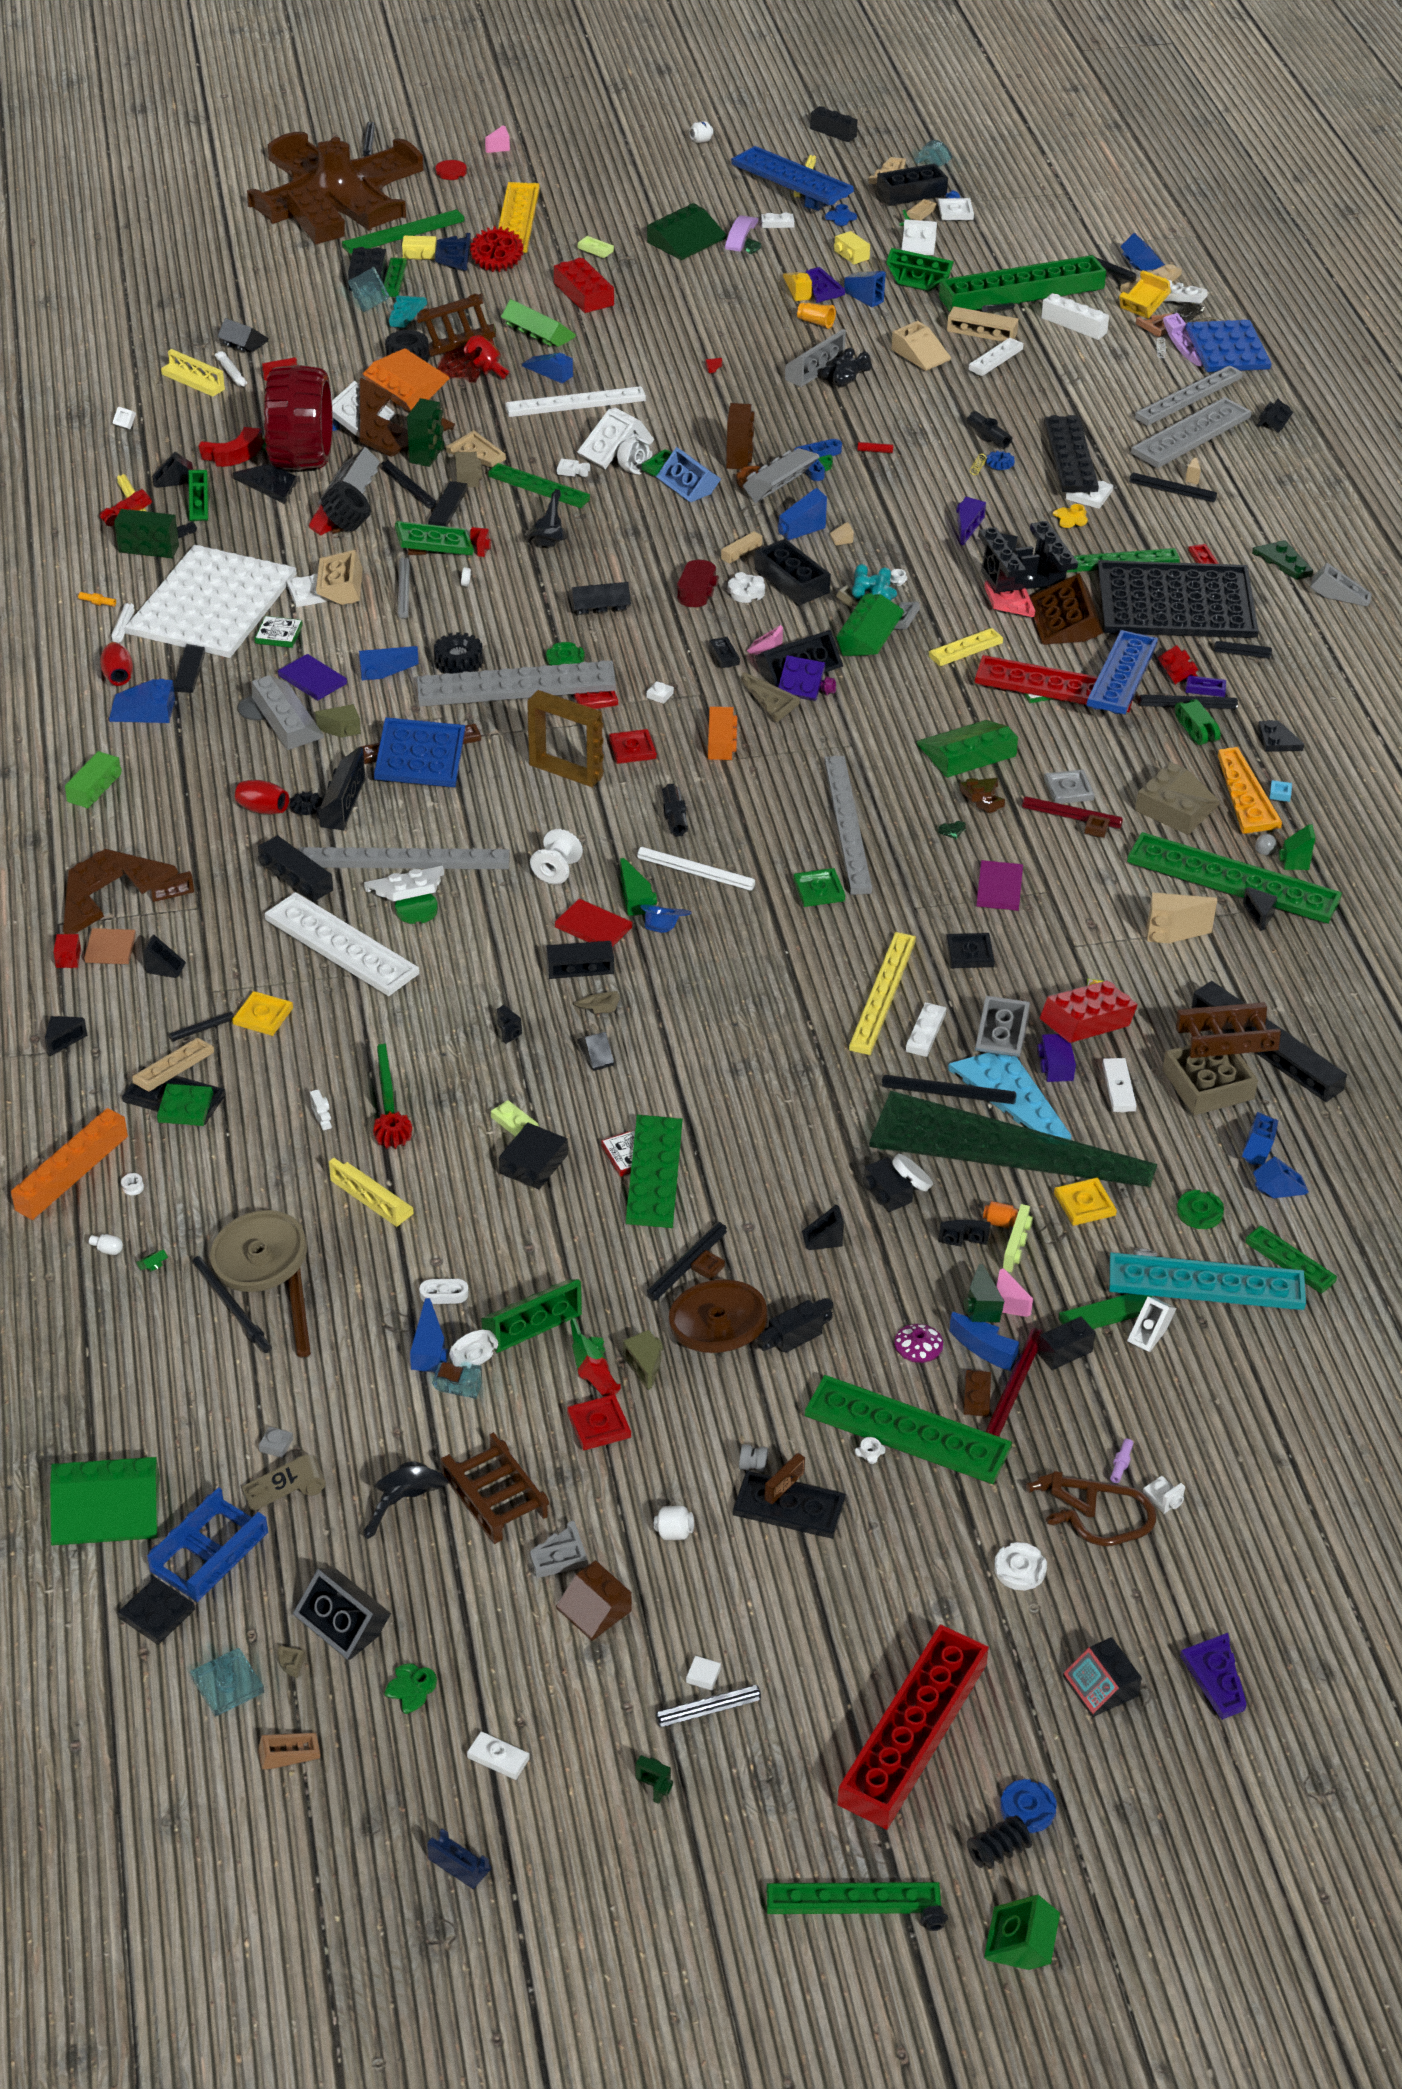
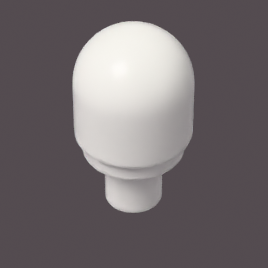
M102 1234L100 1237L91 1235L89 1239V1244L97 1246L98 1251H101V1253L117 1255L123 1248L121 1239L113 1235Z

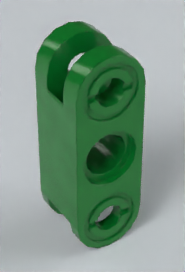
M1192 699L1186 704L1183 702L1176 703V718L1198 745H1204L1208 740L1210 742L1220 740L1221 733L1218 724L1197 699Z

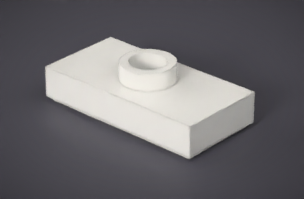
M482 1731L467 1752V1758L514 1780L518 1778L530 1759L528 1752Z

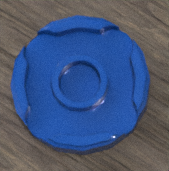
M1031 1779L1014 1781L1005 1788L1001 1797L1000 1811L1003 1819L1005 1820L1007 1817H1014L1015 1815L1019 1816L1029 1833L1043 1831L1052 1824L1056 1816V1798L1053 1792L1039 1781L1038 1784L1031 1782Z

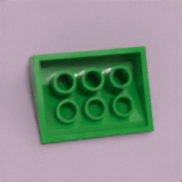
M984 720L918 740L917 745L944 776L948 778L1016 757L1018 736L1009 726Z
M157 1457L52 1464L50 1480L51 1546L158 1538L160 1474Z

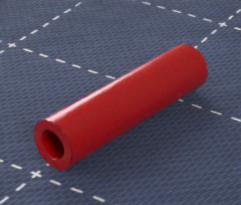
M858 442L857 451L893 453L894 444Z

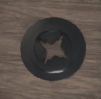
M302 791L301 794L295 793L294 797L290 798L291 810L300 815L314 814L317 812L318 806L322 804V797H319L318 793H312V791L308 793Z

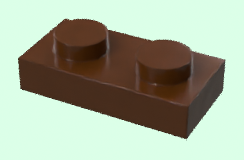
M966 1370L964 1415L989 1417L991 1372Z

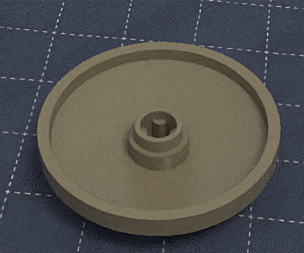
M274 1210L255 1211L236 1218L219 1232L211 1247L210 1260L216 1276L227 1287L242 1292L268 1290L282 1284L298 1271L306 1257L307 1239L303 1228L292 1216Z

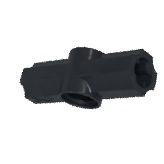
M977 411L971 412L967 417V423L981 433L982 440L987 442L993 441L1003 449L1008 448L1010 443H1012L1013 437L998 427L996 419L985 418Z
M667 784L662 789L664 818L668 820L670 833H673L676 837L683 836L685 832H688L685 800H682L679 787H676L674 784Z

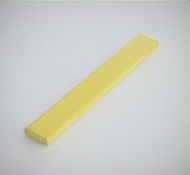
M895 932L850 1042V1051L871 1055L915 945L916 936Z

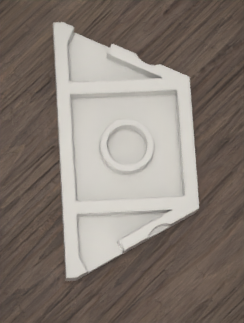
M443 866L424 870L413 869L405 874L394 873L386 878L364 882V888L366 892L376 890V895L386 897L392 901L434 893L437 890V885L441 882L440 876H444Z

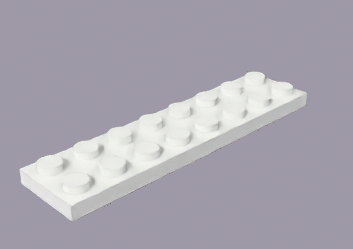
M296 892L265 913V920L387 996H390L419 975V967Z

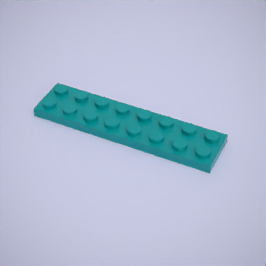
M1110 1252L1109 1292L1305 1310L1304 1270Z

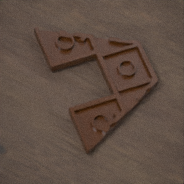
M360 378L359 441L390 457L397 455L401 451L408 450V430L378 416L391 399L392 393ZM444 418L441 419V424L444 427L443 432L454 429L455 423Z
M109 849L97 852L87 860L76 864L75 867L68 870L64 934H76L104 917L101 909L89 895L123 875H126L137 890L143 894L179 873L176 866Z

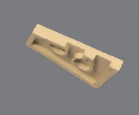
M474 430L446 446V452L455 455V452H477V459H481V464L489 467H494L497 463L506 460L504 452Z

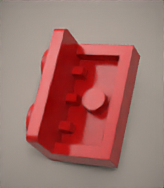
M1178 645L1157 657L1175 685L1191 674L1198 677L1196 674L1198 671L1197 666L1193 660L1191 662L1188 661L1191 659L1185 649L1181 651Z

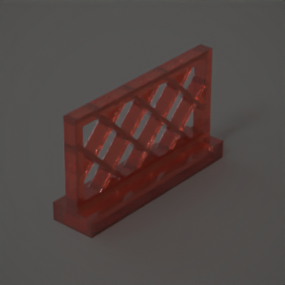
M493 338L488 339L491 343L494 344ZM464 347L448 351L437 369L449 377H468L469 382H476L482 372L481 366L476 367L473 360L481 354L482 350L477 349L468 357L464 354Z

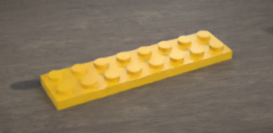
M508 182L498 229L500 226H502L503 230L508 227L509 232L514 230L515 235L519 234V239L522 238L524 247L523 253H527L540 183Z

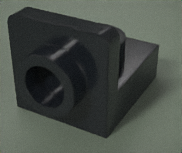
M505 1005L497 1009V1023L502 1030V1042L507 1044L522 1035L521 1018Z

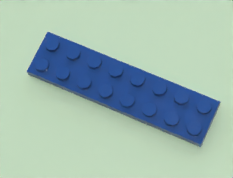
M1121 630L1088 697L1087 706L1096 710L1111 711L1114 714H1126L1156 649L1158 638Z

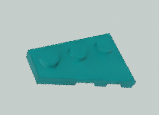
M396 296L394 310L389 318L390 326L405 328L417 313L427 305L426 297Z

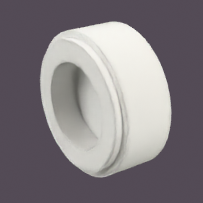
M463 568L461 586H469L470 568Z

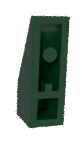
M979 1264L969 1288L968 1297L964 1299V1311L967 1312L972 1322L1000 1323L1005 1301L985 1266Z

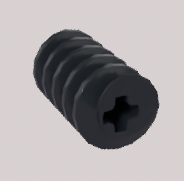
M1017 1815L1007 1817L1004 1822H998L995 1827H989L986 1832H979L976 1837H970L967 1840L969 1854L975 1865L979 1868H982L983 1864L989 1869L994 1868L993 1858L999 1864L1003 1863V1854L1011 1859L1013 1857V1850L1017 1853L1023 1851L1022 1844L1026 1848L1032 1847L1029 1831L1023 1820Z

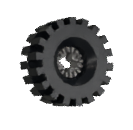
M456 632V635L449 633L448 637L442 636L441 640L438 639L436 644H434L436 669H439L441 673L449 674L478 672L483 663V646L480 643V639H475L474 635L469 636L468 633L460 635V632Z

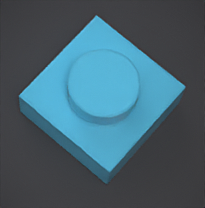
M1272 780L1269 799L1290 802L1292 783Z

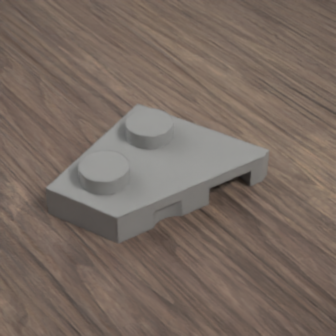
M575 1521L569 1522L567 1529L558 1535L554 1533L547 1538L545 1543L539 1544L530 1551V1559L536 1578L588 1566V1559Z

